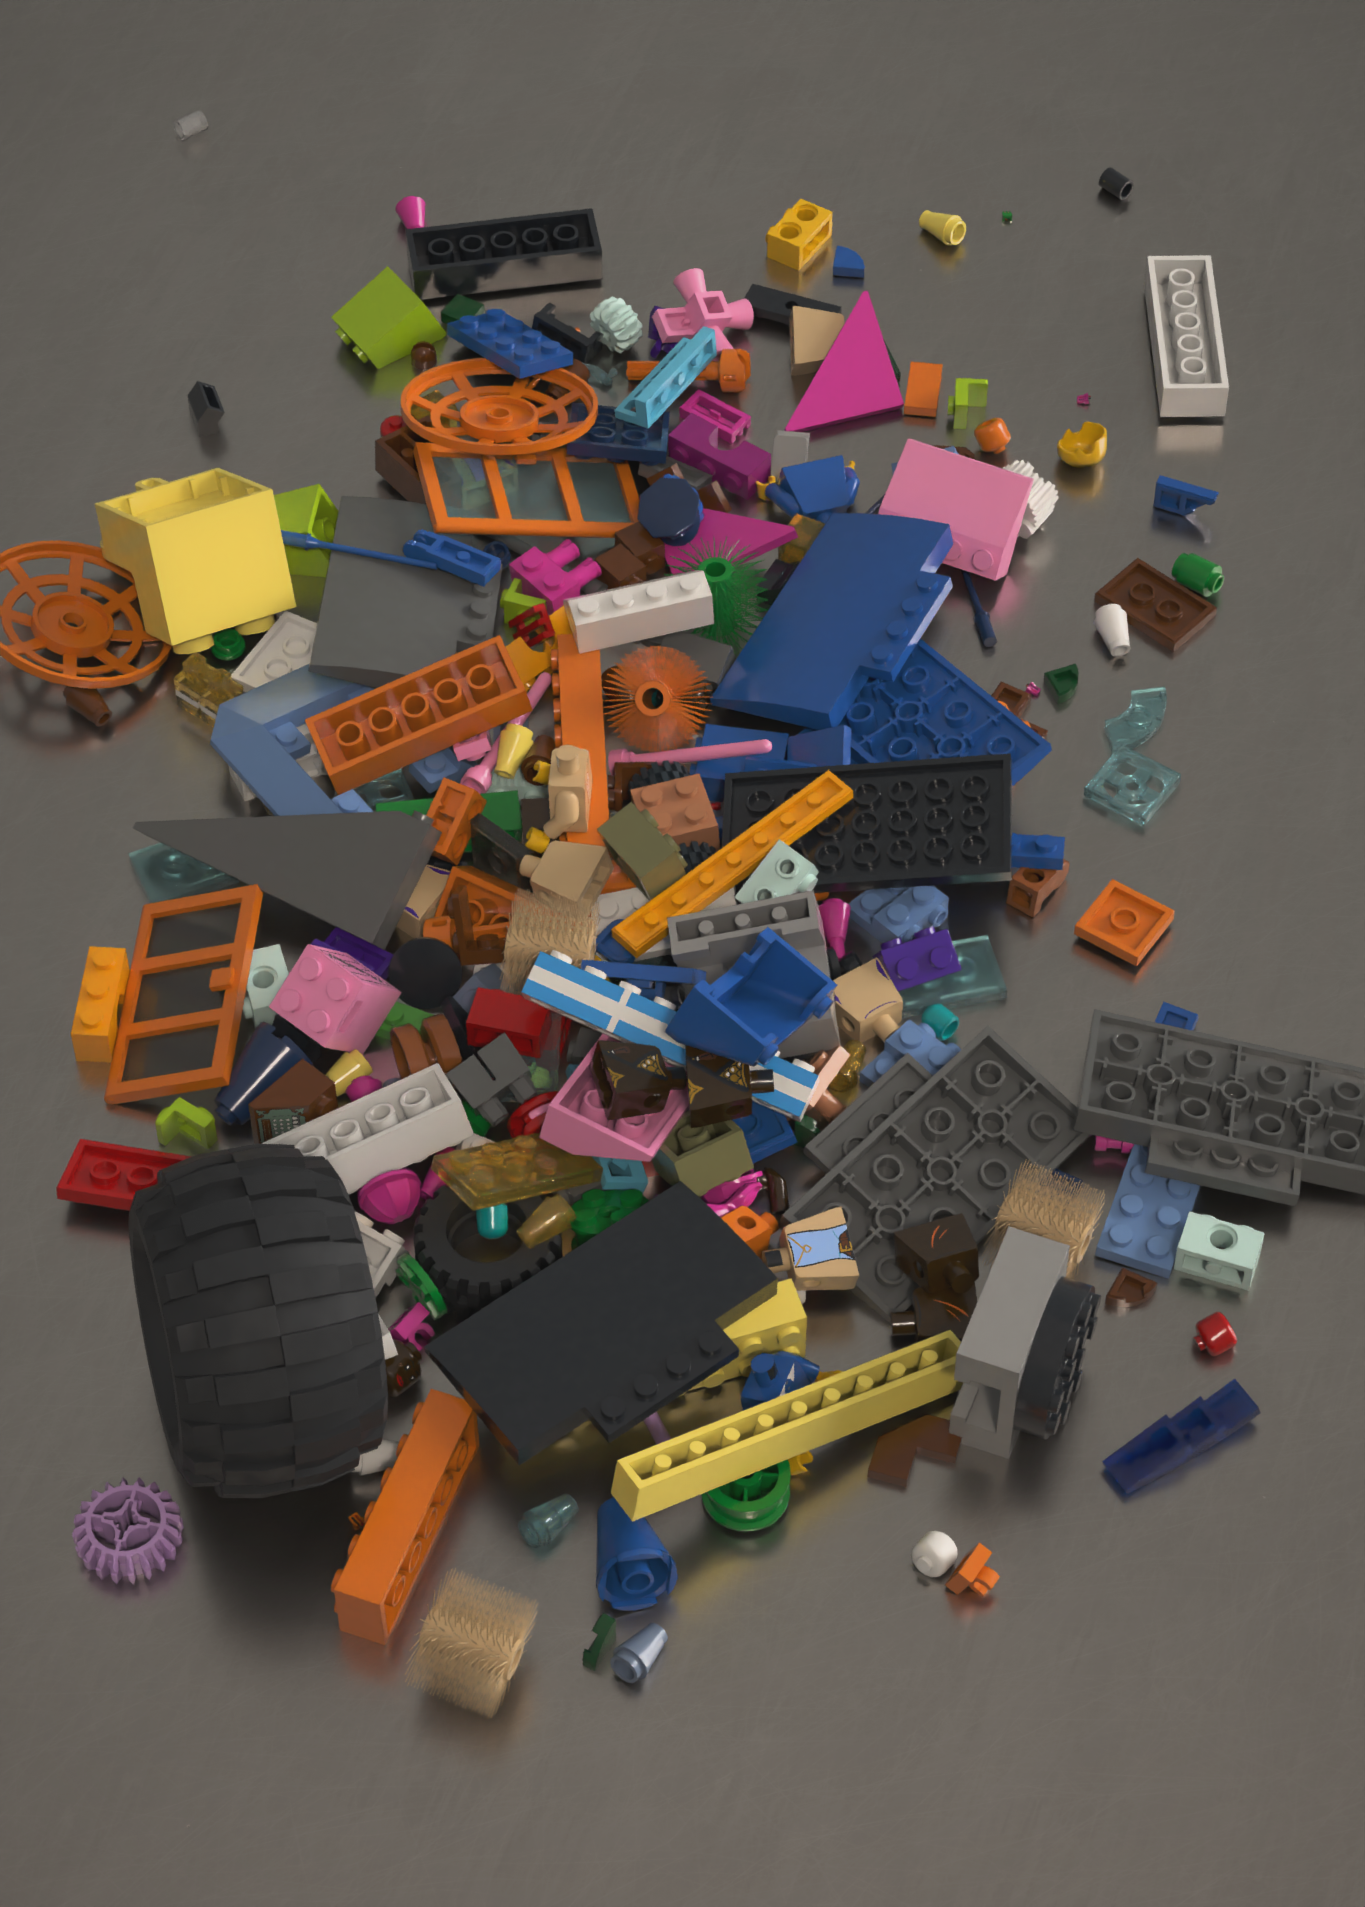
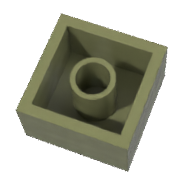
M630 802L597 828V831L615 863L650 901L686 875L684 868L688 864L679 853L681 850L668 833L663 836L657 827L659 825L649 811L644 809L640 812Z
M690 1111L684 1113L652 1159L655 1171L669 1185L673 1186L682 1181L698 1197L705 1195L708 1190L724 1182L738 1179L743 1173L754 1168L743 1130L734 1121L729 1120L691 1128Z

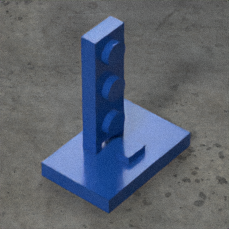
M582 960L581 963L582 970H585L586 966H591L607 974L606 978L626 980L627 983L642 990L640 996L654 1001L655 996L664 999L666 983L695 986L702 979L706 981L707 973L706 971L693 968ZM653 982H656L655 989H652Z

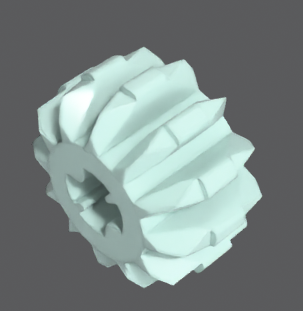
M612 296L609 299H605L590 313L591 327L595 332L599 331L604 334L600 340L612 352L622 353L625 350H629L643 336L641 330L643 326L637 319L638 314L634 313L631 305H626L622 298L617 299Z

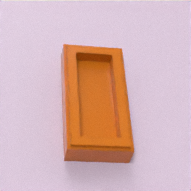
M911 361L904 414L936 417L943 364Z

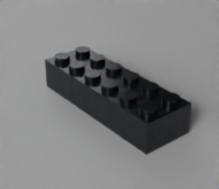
M592 208L405 229L407 257L413 291L420 299L603 279L602 248Z

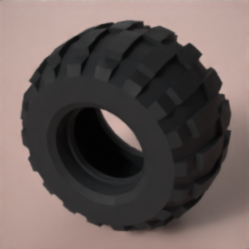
M251 1144L198 1154L159 1170L157 1174L158 1184L136 1191L129 1212V1240L136 1298L150 1375L163 1430L177 1470L189 1486H214L217 1495L222 1498H264L321 1486L354 1471L355 1467L359 1465L360 1455L378 1449V1446L381 1445L387 1422L388 1390L382 1333L369 1264L355 1212L340 1176L323 1156L304 1157L301 1151L295 1148L294 1145Z

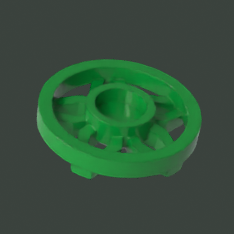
M407 1253L398 1257L396 1260L398 1269L395 1272L408 1289H411L415 1303L420 1302L430 1312L429 1314L434 1320L445 1315L447 1308L444 1300L424 1269Z

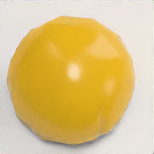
M1084 422L1078 432H1072L1068 428L1062 439L1057 442L1058 456L1072 467L1085 468L1096 465L1106 454L1107 430L1101 424L1094 422Z

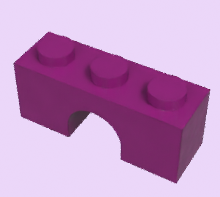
M693 413L668 435V457L713 475L712 482L717 480L720 486L746 500L757 491L756 481L765 484L768 481V476H771L770 453L745 440L735 449L719 450L718 426Z

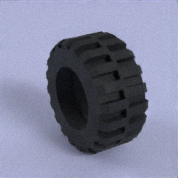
M484 1172L473 1173V1177L464 1179L461 1176L451 1180L452 1185L448 1188L443 1185L433 1193L434 1200L427 1199L421 1207V1215L416 1218L414 1224L415 1260L438 1289L446 1305L447 1313L452 1314L456 1311L459 1318L466 1320L563 1257L560 1218L557 1217V1210L551 1200L545 1199V1193L535 1185L529 1188L528 1181L518 1176L510 1179L507 1178V1173L495 1172L494 1176L484 1175ZM505 1203L508 1212V1231L506 1234L517 1239L522 1246L511 1256L495 1262H476L458 1254L455 1251L456 1247L468 1237L478 1234L476 1207L482 1204Z

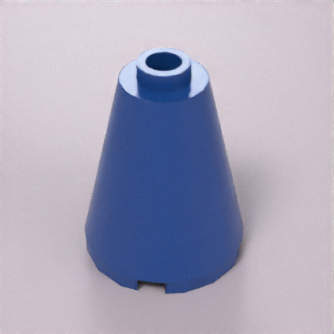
M612 1497L605 1501L597 1511L596 1588L599 1597L603 1602L604 1599L611 1602L612 1608L617 1610L636 1611L651 1607L658 1603L657 1596L664 1591H667L669 1595L674 1590L678 1580L675 1561L647 1519L643 1517L632 1522L616 1499Z

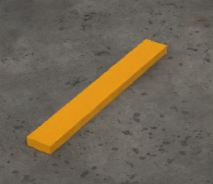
M826 771L611 929L612 937L635 958H638L669 935L668 917L703 910L753 873L779 839L788 846L852 800L853 790L831 771Z

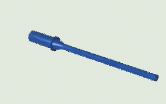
M281 530L283 544L301 547L305 550L324 548L437 569V563L324 542L312 537L309 533L306 535Z

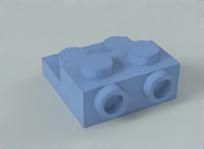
M933 885L865 890L849 903L851 906L850 919L881 943L900 937L902 943L915 939L914 933L929 927H938L945 921L948 916L949 897Z
M908 1020L885 1040L884 1051L860 1071L859 1081L869 1088L906 1053H909L933 1076L961 1049L954 1043L945 1045L936 1039L935 1032L928 1024L920 1023L917 1025Z

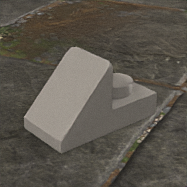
M777 431V435L774 436L771 475L775 476L777 484L783 467L807 463L810 433Z

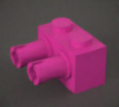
M570 539L564 540L547 554L534 546L509 564L512 581L514 578L521 579L522 594L546 600L548 615L564 605V599L580 596V589L599 577L602 571L596 561L593 562L591 557L585 559L580 565L569 572L562 570V567L580 556L578 547L571 543Z

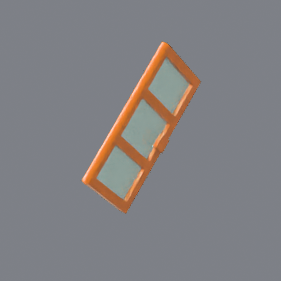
M415 442L413 454L434 533L615 538V532L639 522L637 518L640 499L628 460L616 463L607 460V458L599 457L579 459L574 455H567V448L561 447L529 454L486 455L453 450L435 443Z

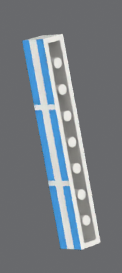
M552 950L550 955L540 951L521 991L524 999L620 1042L656 1046L660 1049L665 1062L676 1067H684L686 1071L685 1045L676 1042L665 1033L667 1026L676 1014V1011H674L676 1008L675 1004L655 996L654 1001L640 996L641 989L624 981H621L619 986L605 980L607 974L594 967L586 966L585 970L573 966L571 965L573 959L558 951ZM779 1051L765 1066L760 1062L754 1067L749 1065L750 1071L773 1069L774 1092L752 1094V1101L801 1122L819 1083V1075L813 1073L815 1067L799 1059H794L793 1063L779 1058Z

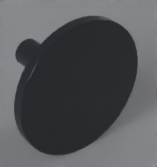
M431 937L415 938L404 943L394 953L389 966V981L392 986L402 992L399 999L407 1005L418 1009H434L440 1007V1003L446 996L453 997L458 992L462 981V966L458 955L445 942Z

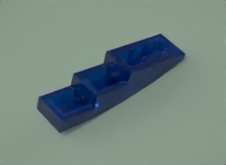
M1233 1379L1205 1401L1200 1396L1172 1418L1165 1414L1102 1461V1463L1128 1494L1194 1459L1234 1433L1261 1412L1257 1404L1236 1379Z

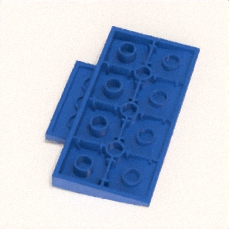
M832 513L711 696L713 697L710 698L711 705L817 730L839 726L869 677L891 682L895 680L952 589L951 577L935 574L954 544L950 525L893 515Z
M921 638L893 682L873 677L868 678L839 726L846 725L851 728V764L1011 753L1012 786L1052 751L1049 742ZM807 727L797 735L817 731V729Z

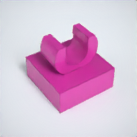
M420 1302L406 1309L388 1328L392 1339L403 1341L404 1344L410 1342L420 1351L422 1347L416 1342L415 1333L421 1334L425 1340L435 1335L430 1325L421 1323L430 1312Z

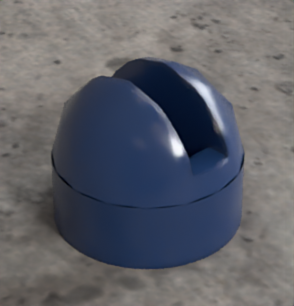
M494 541L487 544L483 549V552L500 558L501 564H503L502 570L510 564L511 554L505 543Z

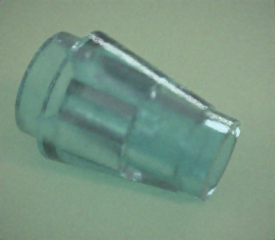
M564 1493L560 1497H556L524 1512L523 1519L518 1523L522 1537L534 1548L550 1545L573 1517L578 1514V1505L569 1494Z

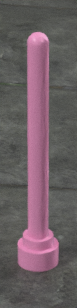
M547 672L539 675L527 693L532 709L535 708L552 682V676ZM531 712L510 720L507 724L523 726ZM500 735L480 765H475L466 771L460 780V784L475 789L479 794L487 793L492 785L491 772L497 763Z
M767 739L643 754H634L633 751L628 752L627 749H616L609 752L608 765L611 775H615V762H657L658 766H661L662 762L669 760L670 764H673L674 761L687 763L765 754L772 750V743Z

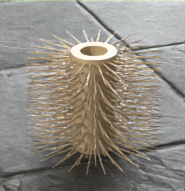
M517 893L516 910L514 901L513 915L512 901V924L509 913L510 926L507 928L505 950L502 952L505 957L503 979L504 984L506 980L507 991L508 985L509 992L511 984L513 989V983L515 989V982L516 990L518 986V993L520 983L523 989L526 978H528L540 951L549 955L552 950L565 954L573 959L571 965L580 969L582 960H594L597 958L595 957L596 938L598 936L597 933L595 937L598 920L596 907L595 913L594 908L593 912L592 908H590V912L588 908L587 913L586 901L584 909L583 903L582 908L580 903V909L578 903L577 909L576 901L575 909H572L571 904L570 911V904L568 906L567 900L565 910L563 898L562 908L560 906L558 908L557 900L555 907V899L554 904L551 902V907L549 902V908L548 902L546 906L545 899L544 907L542 903L541 908L540 894L538 905L537 899L535 903V898L533 904V897L531 903L530 895L529 907L528 899L527 905L525 899L524 906V898L522 902V896L519 905Z
M1029 1167L1028 1169L1025 1168L1023 1179L1020 1174L1018 1182L1016 1179L1015 1185L1014 1176L1011 1193L1009 1182L1008 1195L1005 1198L1004 1194V1201L1001 1207H999L1000 1210L997 1217L994 1218L996 1219L995 1225L989 1230L990 1232L995 1227L990 1237L992 1235L993 1237L989 1244L992 1241L993 1245L991 1247L992 1252H989L988 1257L991 1255V1260L994 1262V1255L997 1249L999 1251L1000 1243H1002L1001 1241L1004 1239L1008 1226L1070 1245L1066 1277H1070V1279L1072 1277L1073 1279L1077 1264L1078 1274L1079 1262L1082 1260L1083 1263V1256L1086 1250H1088L1090 1240L1094 1238L1092 1237V1233L1095 1228L1093 1229L1094 1221L1100 1210L1098 1213L1096 1211L1098 1204L1097 1206L1096 1204L1094 1205L1096 1197L1093 1203L1091 1200L1089 1204V1193L1087 1200L1085 1197L1083 1201L1082 1195L1080 1197L1083 1190L1081 1186L1078 1197L1076 1194L1075 1198L1073 1193L1071 1194L1073 1187H1071L1069 1195L1067 1189L1064 1194V1190L1062 1191L1063 1186L1059 1192L1058 1187L1055 1190L1058 1183L1056 1179L1054 1184L1051 1183L1050 1188L1049 1184L1046 1187L1048 1180L1046 1184L1045 1182L1043 1184L1042 1181L1040 1185L1039 1178L1036 1177L1035 1182L1034 1178L1031 1182L1033 1177L1031 1175L1032 1171Z
M460 1577L457 1582L454 1578V1585L450 1580L447 1587L448 1578L445 1589L443 1591V1584L439 1597L440 1582L435 1606L434 1590L433 1607L429 1611L428 1606L429 1614L425 1621L422 1620L424 1624L421 1632H419V1640L415 1643L416 1645L419 1642L416 1648L418 1651L411 1662L412 1664L415 1659L416 1665L412 1675L415 1672L414 1677L416 1678L417 1676L419 1679L422 1673L421 1679L425 1683L424 1679L429 1669L426 1677V1686L431 1679L429 1686L431 1687L432 1685L433 1690L436 1684L435 1678L439 1672L436 1688L438 1686L440 1688L441 1685V1688L443 1686L444 1690L445 1685L448 1687L452 1678L448 1690H450V1687L452 1690L454 1686L455 1699L461 1682L458 1692L460 1694L462 1692V1696L464 1694L467 1699L470 1691L471 1693L473 1691L468 1701H472L475 1691L476 1694L473 1701L475 1699L476 1701L477 1699L480 1700L483 1693L482 1699L484 1696V1701L486 1699L484 1708L487 1710L492 1698L489 1708L493 1702V1705L495 1703V1709L499 1696L501 1699L503 1690L504 1699L508 1680V1692L511 1677L514 1676L515 1680L514 1672L517 1666L520 1665L519 1662L524 1653V1645L528 1642L527 1640L524 1643V1640L529 1632L527 1633L530 1627L528 1624L533 1613L528 1621L529 1610L525 1618L529 1607L526 1602L527 1607L523 1617V1605H519L515 1615L518 1605H516V1608L515 1605L512 1607L515 1598L513 1597L512 1599L511 1596L510 1598L513 1601L511 1609L509 1611L508 1607L505 1613L507 1605H505L506 1601L502 1611V1605L499 1609L503 1596L502 1598L499 1596L500 1601L497 1607L498 1601L494 1592V1597L490 1604L491 1599L488 1592L486 1595V1592L483 1590L481 1595L477 1588L473 1592L475 1586H473L474 1588L471 1586L467 1596L469 1588L467 1586L464 1588L462 1584L461 1587L460 1584L457 1586ZM479 1689H480L481 1694H480L479 1698H478V1696H477V1698H476V1695H477V1693H478V1691H479Z

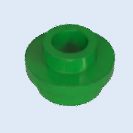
M227 628L218 631L213 637L214 645L211 647V651L218 659L233 660L240 657L245 651V641L234 629Z

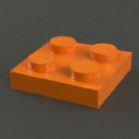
M1112 879L1076 923L1074 935L1137 967L1174 920L1175 910Z

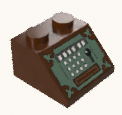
M302 1058L248 1104L254 1144L264 1143L338 1109L335 1082Z

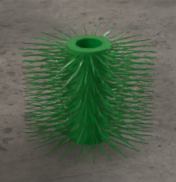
M714 540L713 558L711 552L709 556L707 550L706 553L709 558L706 560L700 551L696 550L702 557V560H704L703 562L695 559L694 556L692 557L700 565L681 560L680 558L678 560L692 568L666 565L685 573L691 571L686 569L704 571L712 593L714 624L693 628L695 630L690 634L703 631L699 637H703L707 633L706 639L708 637L710 639L713 636L715 641L716 637H718L719 642L720 637H722L723 643L728 645L725 636L729 635L733 641L734 639L730 635L733 632L734 635L736 634L740 639L742 638L748 642L734 629L752 635V633L741 626L757 628L758 626L748 621H762L763 618L753 614L769 610L755 606L768 600L755 596L768 590L755 586L767 579L752 577L767 569H754L758 570V572L746 570L761 561L739 565L752 556L749 555L731 564L745 550L744 548L733 558L731 557L729 561L727 557L731 553L730 550L726 557L724 555V558H721L723 549L720 558L719 554L718 557H715ZM664 574V575H666V576H672V575H675V574Z

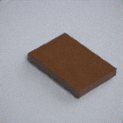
M1139 558L1135 559L1097 591L1094 602L1100 606L1107 604L1120 605L1121 609L1127 613L1128 624L1172 652L1176 651L1213 619L1217 612V607Z

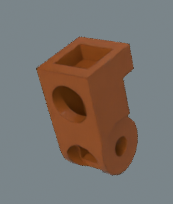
M1063 860V870L1021 867L1012 876V880H1010L1006 903L1033 918L1040 911L1042 902L1064 881L1069 870V861Z

